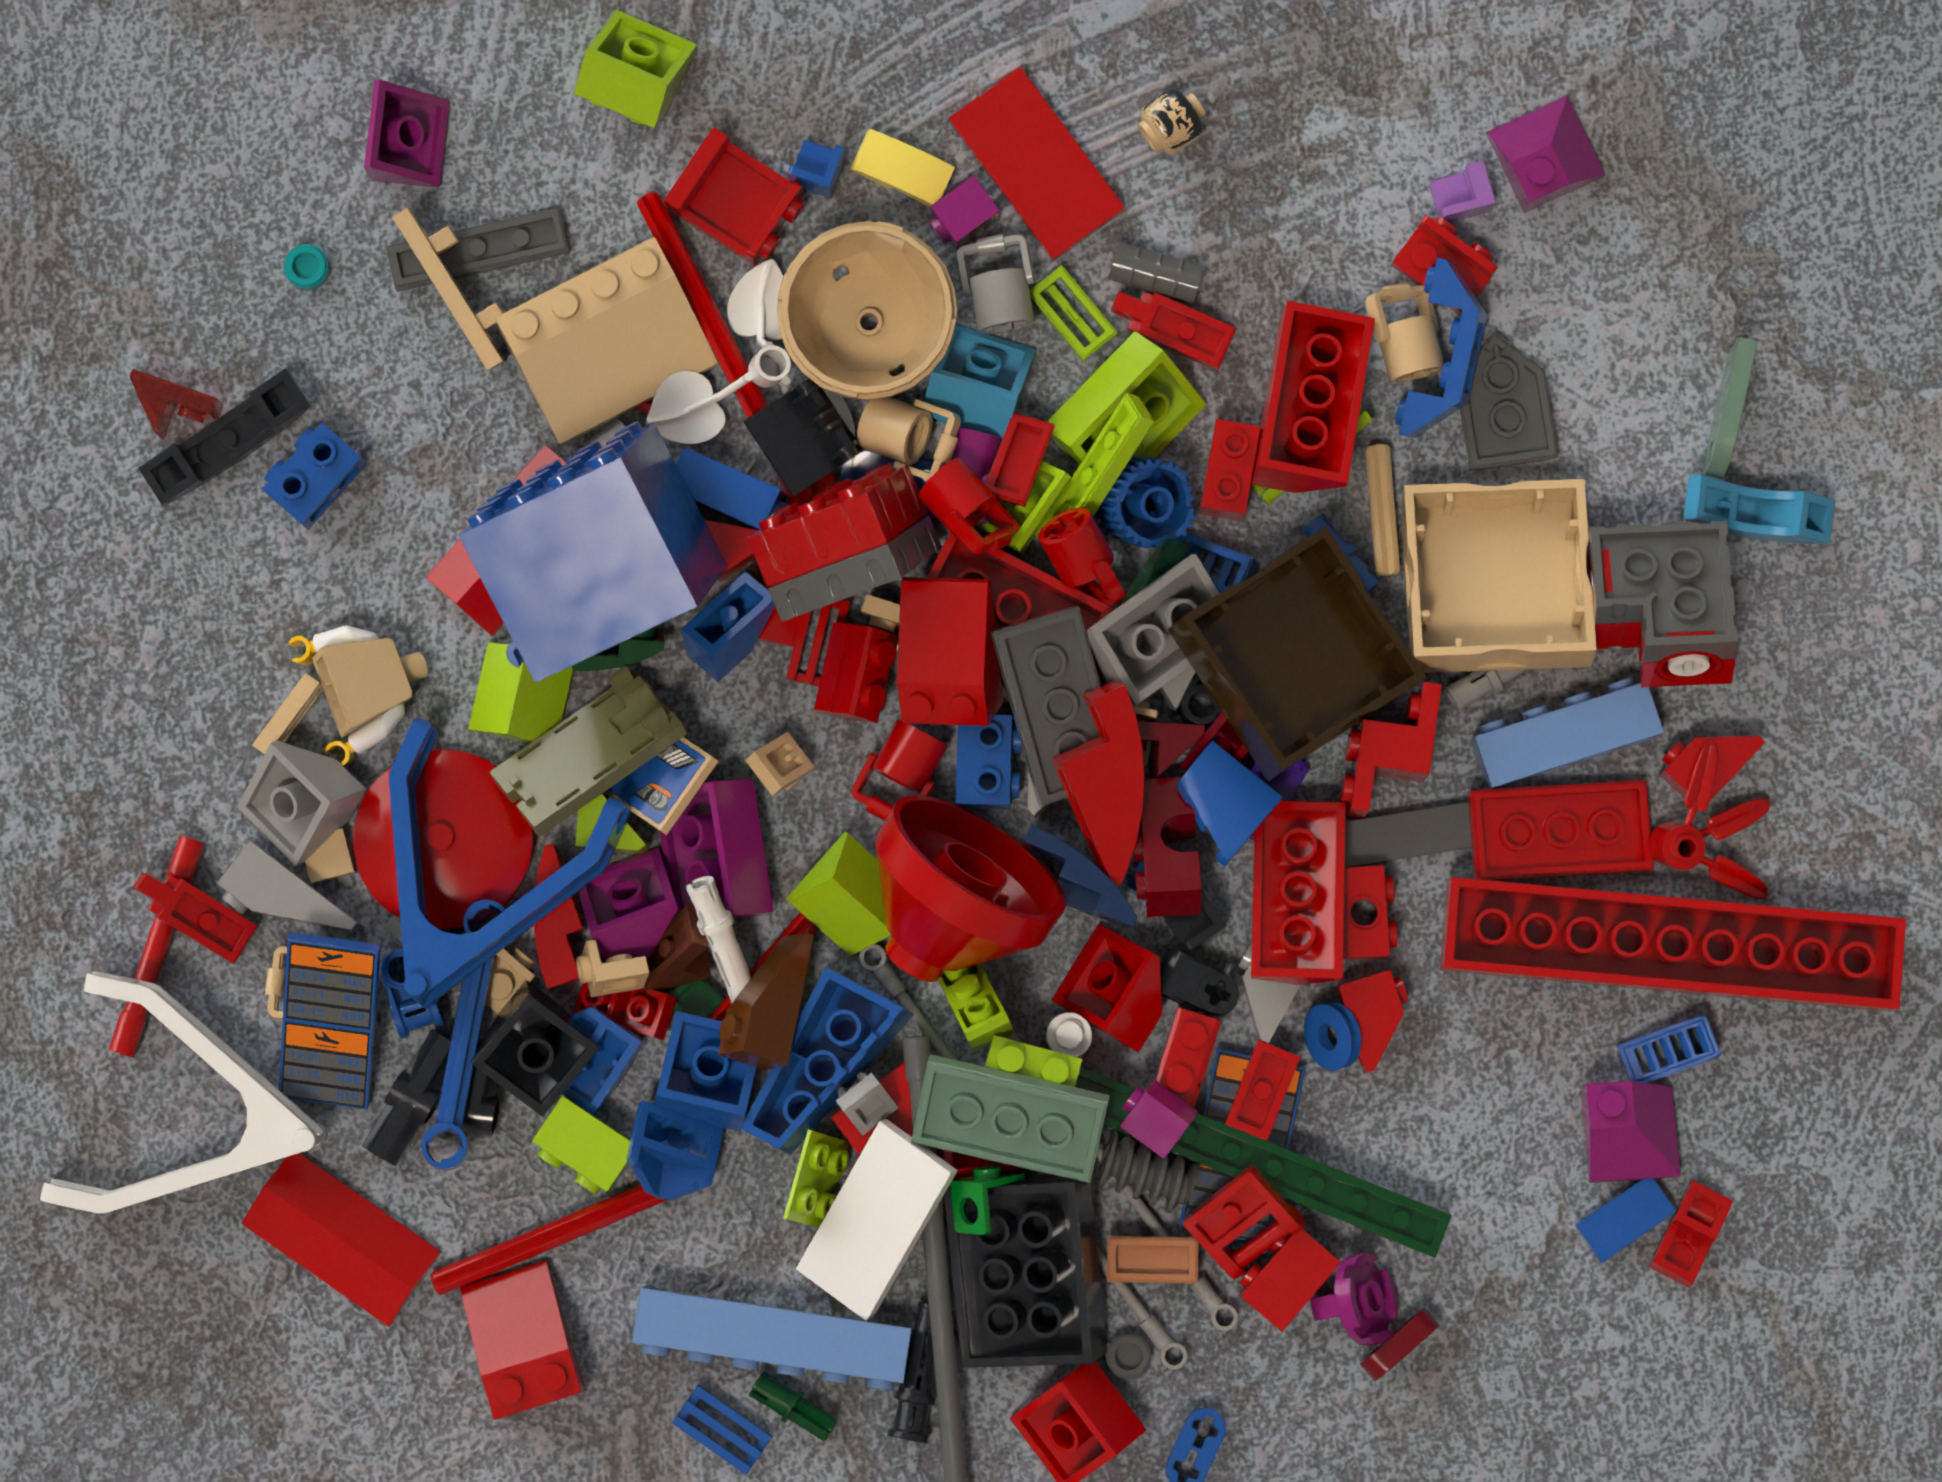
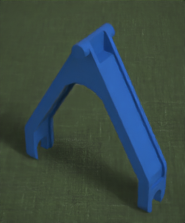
M415 718L391 767L389 789L405 970L404 988L419 1005L428 1008L434 1006L441 996L601 875L611 860L631 810L626 807V803L609 797L583 852L480 930L461 935L443 932L433 926L426 915L415 786L434 747L438 732L432 728L433 724Z

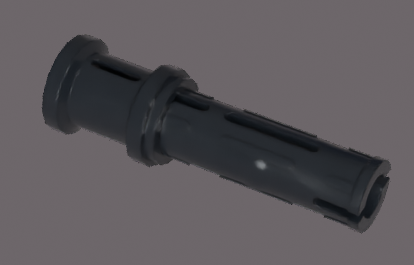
M918 1302L919 1308L910 1346L904 1386L899 1387L898 1391L895 1392L894 1398L898 1400L894 1427L888 1429L887 1436L927 1444L929 1437L925 1434L929 1408L934 1406L936 1401L934 1393H930L934 1374L929 1304ZM928 1328L929 1336L926 1346V1352L923 1367L920 1368L926 1329ZM920 1376L919 1389L915 1390L917 1377ZM914 1406L915 1410L912 1420V1426L911 1428H909L908 1425L911 1415V1409Z

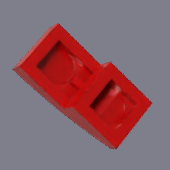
M1692 1180L1659 1243L1649 1268L1690 1288L1699 1273L1711 1244L1716 1240L1733 1200Z

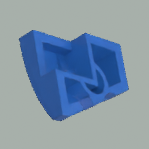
M1214 741L1206 747L1176 785L1184 801L1194 809L1195 821L1202 832L1209 830L1220 850L1216 858L1224 867L1247 843L1252 834L1273 812L1283 798Z

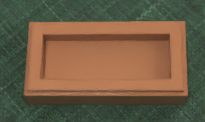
M1107 1236L1106 1282L1198 1284V1241L1195 1238Z

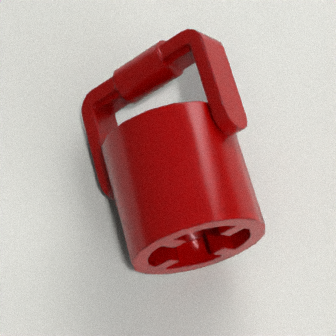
M955 458L941 467L924 484L918 494V498L943 525L975 554L980 555L987 551L994 552L1009 545L1014 535L1020 529L1018 522L997 501V496L961 458ZM988 516L1000 529L982 538L974 527Z
M1079 507L1069 509L1049 520L1041 528L1038 534V541L1061 581L1066 586H1076L1081 592L1110 606H1114L1126 596L1125 591L1110 567L1114 561V553L1088 509Z
M896 720L879 754L872 752L868 756L851 789L853 798L867 806L866 812L884 821L886 820L894 805L876 796L870 797L862 793L873 770L891 781L920 794L919 796L931 797L936 783L930 780L948 746L918 728Z

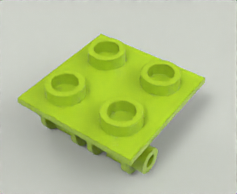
M812 1130L807 1131L785 1209L784 1219L820 1227L836 1199L835 1193L840 1176L844 1174L848 1166L849 1154L847 1150L849 1141Z

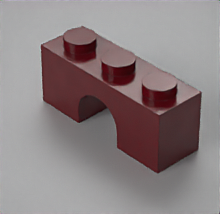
M1182 777L1144 779L1143 810L1140 821L1141 834H1138L1133 856L1134 862L1143 861V872H1135L1137 900L1145 899L1147 917L1201 915L1199 851L1178 852L1167 847L1168 844L1177 840L1195 839L1196 821L1194 809L1184 801L1176 787Z

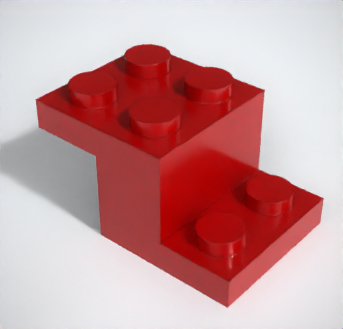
M1423 682L1417 692H1411V696L1408 697L1406 703L1404 724H1411L1412 726L1363 719L1357 730L1351 729V733L1348 734L1345 750V760L1353 761L1351 775L1345 774V777L1342 778L1339 802H1346L1345 817L1364 819L1368 814L1374 776L1421 783L1429 776L1442 684Z

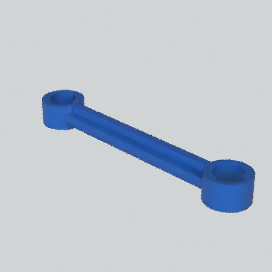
M492 900L475 902L467 909L464 915L465 933L472 932L470 920H473L474 915L479 910L490 908L501 914L505 911L504 907ZM494 957L462 980L435 1125L425 1132L421 1143L422 1153L426 1161L438 1170L448 1171L459 1167L468 1154V1142L462 1127L474 1068L471 1060L477 1052ZM448 1130L459 1137L462 1148H458L452 1157L442 1159L441 1163H438L431 1157L428 1143H431L432 1138L436 1134L447 1132Z

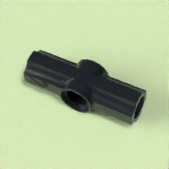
M431 1029L409 1068L403 1069L390 1088L384 1101L386 1106L374 1123L368 1137L365 1138L362 1147L392 1165H398L420 1126H424L429 1121L439 1105L451 1043L450 1038Z

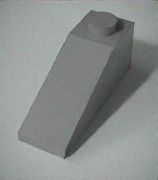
M252 841L248 842L217 882L220 887L226 890L222 899L242 914L249 908L253 912L262 915L358 932L363 926Z

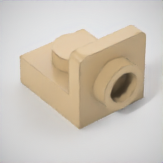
M866 594L861 612L863 616L870 618L868 625L893 633L895 626L899 627L900 605Z
M789 732L784 733L756 750L745 760L772 796L784 789L788 791L815 768Z
M596 940L586 941L582 956L577 957L576 960L580 982L582 984L588 983L591 997L642 989L649 975L646 956L632 958L630 954H620L608 958L605 963H601Z
M517 947L510 953L503 949L494 958L486 1005L497 1014L526 980L534 985L539 979L531 971L536 963Z

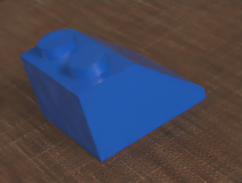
M676 1011L654 1105L717 1127L741 1132L742 1129L740 1128L744 1122L756 1067L718 1055L721 1042L719 1031L722 1021Z

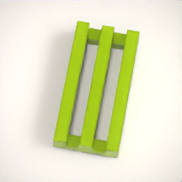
M1062 265L1029 291L1031 301L1083 363L1092 354L1102 349L1108 341H1112L1118 336V332ZM1061 280L1104 333L1099 337L1094 334L1054 285L1056 281ZM1045 290L1090 343L1088 346L1084 347L1041 296V293Z

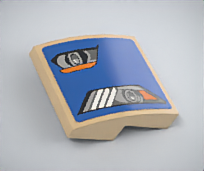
M682 737L603 793L610 798L626 803V807L630 808L632 813L667 835L719 761Z

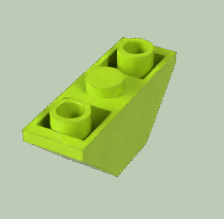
M981 964L959 971H944L938 982L973 1053L991 1045L994 1035L1005 1038L1014 1033L1010 1020Z

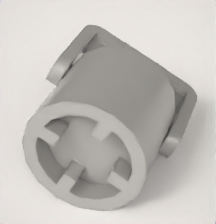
M1004 233L979 238L977 243L960 247L957 251V259L962 288L965 297L972 296L978 333L1001 334L1021 330L1035 324L1028 284L1035 283V275L1028 241L1022 235L1005 237ZM1020 245L1024 269H999L981 273L970 278L967 262L968 256L993 254L1007 251V248Z

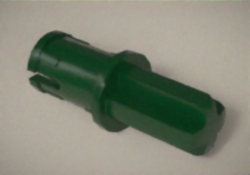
M765 1371L759 1376L749 1393V1397L754 1398L782 1416V1422L786 1423L788 1420H791L821 1440H827L837 1424L835 1417L803 1398L805 1392L800 1390L797 1393Z

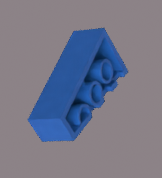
M825 967L797 1020L788 1066L771 1069L740 1129L791 1155L806 1138L807 1131L813 1130L837 1103L836 1100L840 1098L838 1089L843 1087L848 1091L858 1079L857 1074L864 1072L914 1014L887 998Z

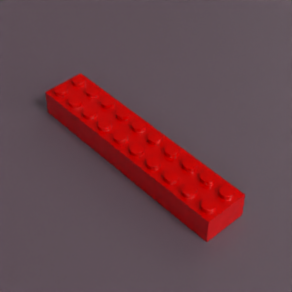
M1451 877L1447 880L1439 971L1891 1012L1900 1009L1906 918Z

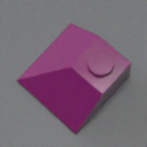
M1568 96L1495 128L1486 134L1524 213L1605 177V173Z
M659 847L607 866L601 875L578 892L592 939L596 940L598 952L603 963L608 958L620 954H630L632 958L650 957L679 909Z
M1635 1081L1585 1085L1581 1092L1589 1183L1677 1178L1681 1176L1672 1086Z

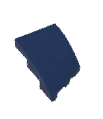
M1031 825L1024 841V847L1064 865L1058 882L1064 892L1066 905L1090 916L1114 923L1118 921L1133 928L1137 915L1115 884L1093 862L1075 848L1054 835Z

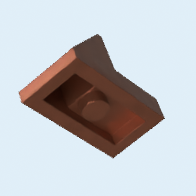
M686 905L673 917L650 957L646 958L649 975L644 988H642L643 991L649 989L661 990L711 977L706 950L708 943L706 936L701 935L698 930L697 922L699 919L695 907Z

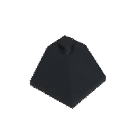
M526 980L498 1013L471 1060V1064L543 1117L599 1050L600 1046L561 1005Z

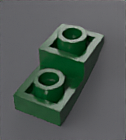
M653 627L572 665V671L608 670L650 658L664 650L663 629Z

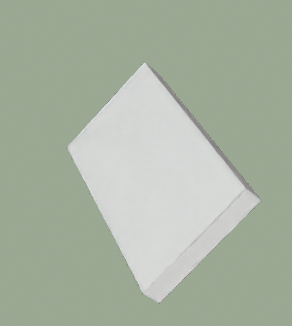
M887 1119L878 1122L796 1267V1270L865 1321L874 1318L958 1171L925 1146L911 1142L912 1137Z

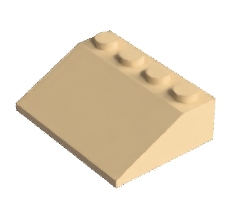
M655 237L495 317L503 340L560 446L653 399L660 384L670 375L679 371H692L702 374L718 366V361Z

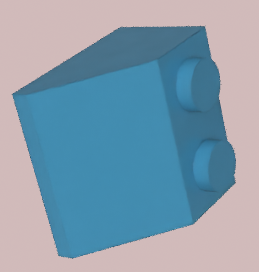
M955 324L954 334L943 359L931 372L924 401L957 413L961 419V427L988 433L1003 439L1010 418L1013 417L1014 412L1017 413L1036 349L988 334H980L978 331ZM930 412L932 418L939 422L947 423V417Z

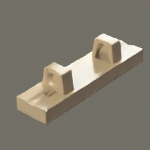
M405 208L392 217L486 369L490 371L505 362L488 332V329L497 324L495 317L504 313L498 303H494L475 314L439 256L440 253L459 242L451 227L447 226L429 237L411 209Z

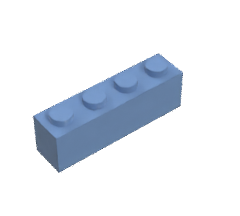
M1628 678L1608 685V694L1593 699L1590 691L1565 699V708L1549 712L1548 706L1544 705L1521 713L1524 721L1509 726L1506 725L1505 719L1480 726L1481 734L1475 736L1471 742L1487 789H1498L1659 737L1664 731L1649 687H1641V683L1635 685L1633 678Z

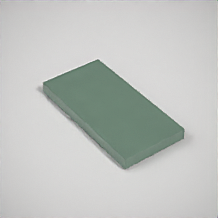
M930 1054L911 1142L1091 1183L1110 1095Z

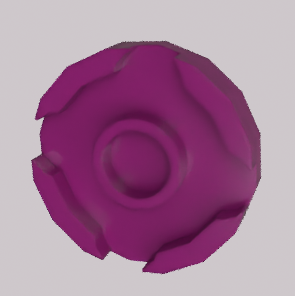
M1361 1253L1350 1255L1342 1260L1336 1272L1335 1293L1310 1299L1314 1321L1340 1317L1341 1323L1349 1337L1359 1345L1381 1344L1390 1339L1394 1331L1388 1329L1389 1319L1397 1318V1295L1389 1271L1387 1269L1379 1270L1375 1264V1261L1379 1258L1374 1254Z

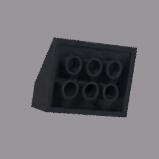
M1052 1174L1027 1176L1023 1181L987 1188L991 1232L985 1235L957 1233L955 1231L951 1186H949L944 1194L962 1368L1093 1364L1107 1352L1091 1183ZM967 1198L964 1203V1212L967 1219L971 1223H975L978 1218V1209L975 1202Z

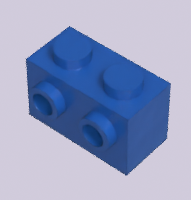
M323 423L316 429L311 426L301 434L294 445L297 448L295 453L286 463L280 460L268 471L264 478L268 483L262 488L269 497L307 530L313 526L367 465L359 454Z
M995 715L989 726L958 725L956 805L963 808L1010 809V798H1019L1020 771H1011V753H1020L1021 741L1017 727L1012 726V715Z

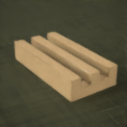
M305 673L252 746L265 755L272 742L280 741L286 743L323 693L322 684Z

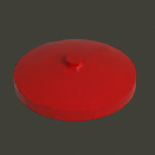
M441 749L431 751L415 786L426 915L432 925L439 930L464 928V915L467 909L475 902L492 900L504 907L511 901L522 886L532 862L534 830L522 817L516 806L521 800L519 799L512 804L492 779L489 772L496 768L495 765L467 752ZM390 767L371 785L360 804L353 830V849L358 871L369 892L385 909L400 918L389 789ZM490 908L479 910L474 915L473 920H470L471 926L486 920L497 912Z

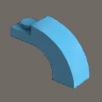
M1689 475L1683 520L1697 522L1698 524H1711V521H1727L1728 535L1743 538L1799 544H1830L1835 500L1806 491L1764 490L1733 484L1705 475Z

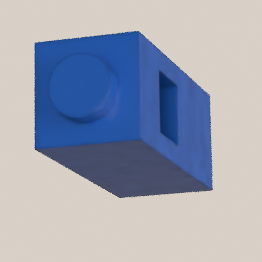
M684 447L676 464L696 505L751 529L759 530V521L774 515V511L789 505L785 503L788 495L780 488Z

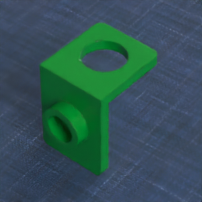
M994 1165L973 1168L974 1176L952 1180L951 1195L955 1231L966 1234H989L991 1226L987 1188L1025 1180L1024 1173L1001 1171L1000 1166ZM967 1198L972 1199L978 1209V1218L975 1223H971L964 1212V1203Z

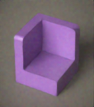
M1484 160L1467 164L1462 173L1433 180L1429 185L1437 216L1449 223L1489 213L1496 203Z

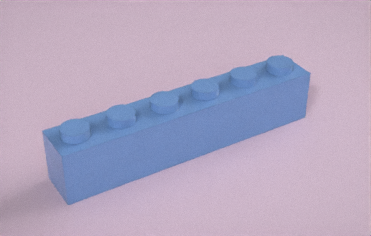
M640 1288L632 1343L643 1344L641 1353L668 1357L669 1349L671 1348L688 1351L686 1359L691 1361L713 1363L714 1356L718 1355L731 1357V1366L758 1370L759 1362L778 1364L776 1373L803 1377L804 1369L823 1371L821 1380L848 1384L849 1376L851 1375L868 1378L867 1387L894 1390L895 1382L904 1383L912 1328Z

